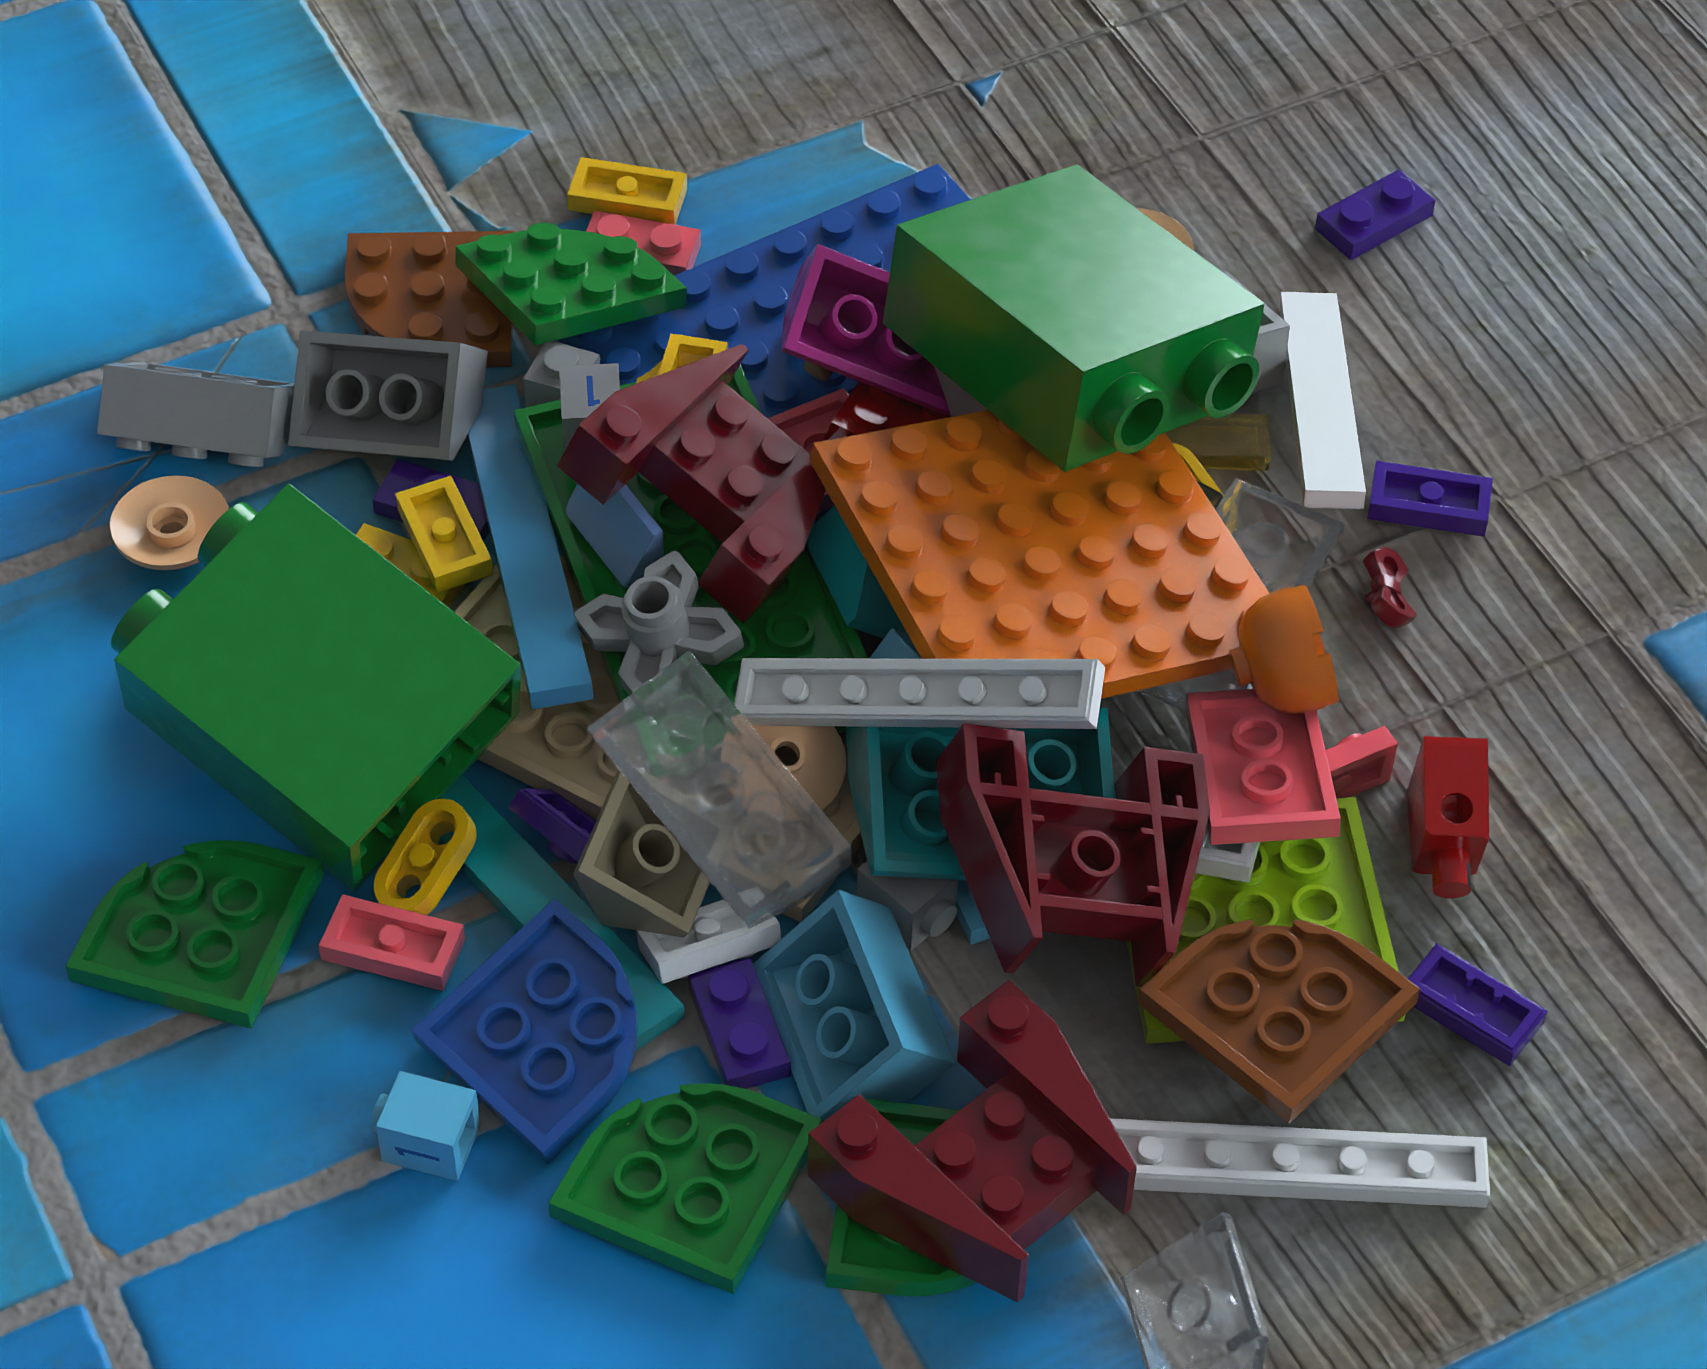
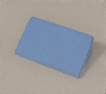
M577 484L568 501L566 514L623 587L629 588L636 580L644 577V571L647 566L664 556L663 530L626 484L604 505Z

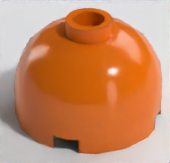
M1304 584L1293 588L1289 586L1278 589L1259 598L1246 610L1239 625L1240 647L1229 650L1233 671L1239 686L1251 683L1261 702L1275 711L1291 714L1316 711L1339 701L1338 685L1331 654L1325 653L1320 633H1324L1313 599Z

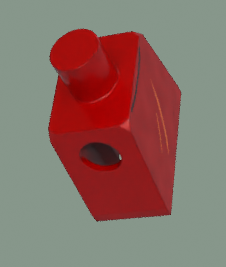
M1424 736L1407 788L1412 870L1418 874H1432V890L1436 896L1460 898L1471 892V875L1477 873L1489 840L1488 738Z

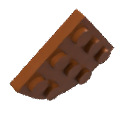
M514 231L348 233L345 286L349 309L354 321L364 335L371 333L373 336L463 343L488 351L486 368L512 367L513 323L455 266L457 245L477 241L485 235H503L513 233Z
M1252 919L1223 926L1195 940L1139 989L1138 1004L1290 1124L1417 1004L1420 988L1372 951L1338 931L1315 923L1295 919L1293 920L1292 927L1278 925L1254 926Z

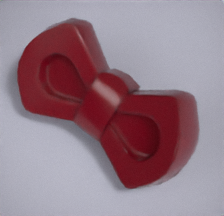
M1388 547L1371 551L1363 559L1364 566L1372 579V591L1365 595L1366 601L1371 605L1372 610L1379 619L1391 628H1400L1411 623L1417 614L1402 596L1400 582L1408 573L1406 564L1394 550Z

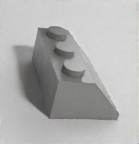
M300 330L288 446L453 461L482 409L488 351L458 342Z
M145 362L104 364L97 434L116 437L115 447L150 451L151 442L171 444V454L175 456L207 459V451L213 450L229 453L228 463L263 467L264 458L283 456L289 440L295 383Z

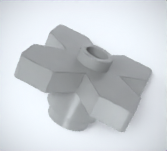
M672 551L647 566L644 571V577L636 580L628 588L624 598L602 594L574 613L580 632L595 651L626 652L618 675L622 687L640 709H647L673 692L677 657L715 666L741 650L744 646L740 629L723 608L692 607L699 588L696 573L677 551Z

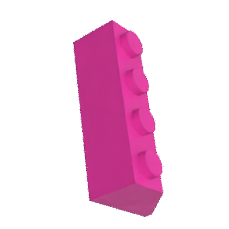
M817 244L800 266L783 319L781 351L951 417L935 366L883 324L890 272Z

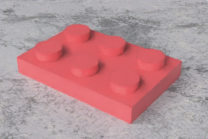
M1254 689L1186 693V716L1193 753L1203 754L1210 807L1207 821L1210 845L1339 837L1341 817L1317 710L1297 714L1275 711L1260 701Z

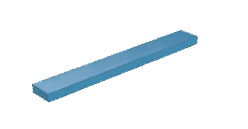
M516 384L484 389L482 409L472 425L467 438L531 709H539L591 700L594 697L592 680L547 505L533 475L515 427L514 410L521 409Z

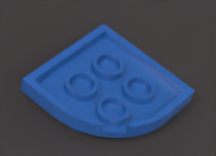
M554 898L415 1025L411 1032L419 1045L462 1085L476 1090L477 1098L548 1164L598 1117L619 1091L633 1061L637 1044L638 1016L630 984L617 957L591 929Z

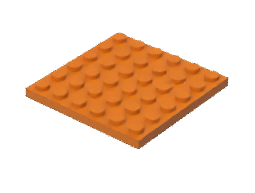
M989 410L813 443L809 459L810 463L922 659H1098L1105 666L1101 699L1233 669L1229 650L1240 647L1239 625L1245 612L1259 598L1269 594L1166 433L1157 435L1149 445L1135 453L1123 454L1117 451L1066 472L1056 466Z

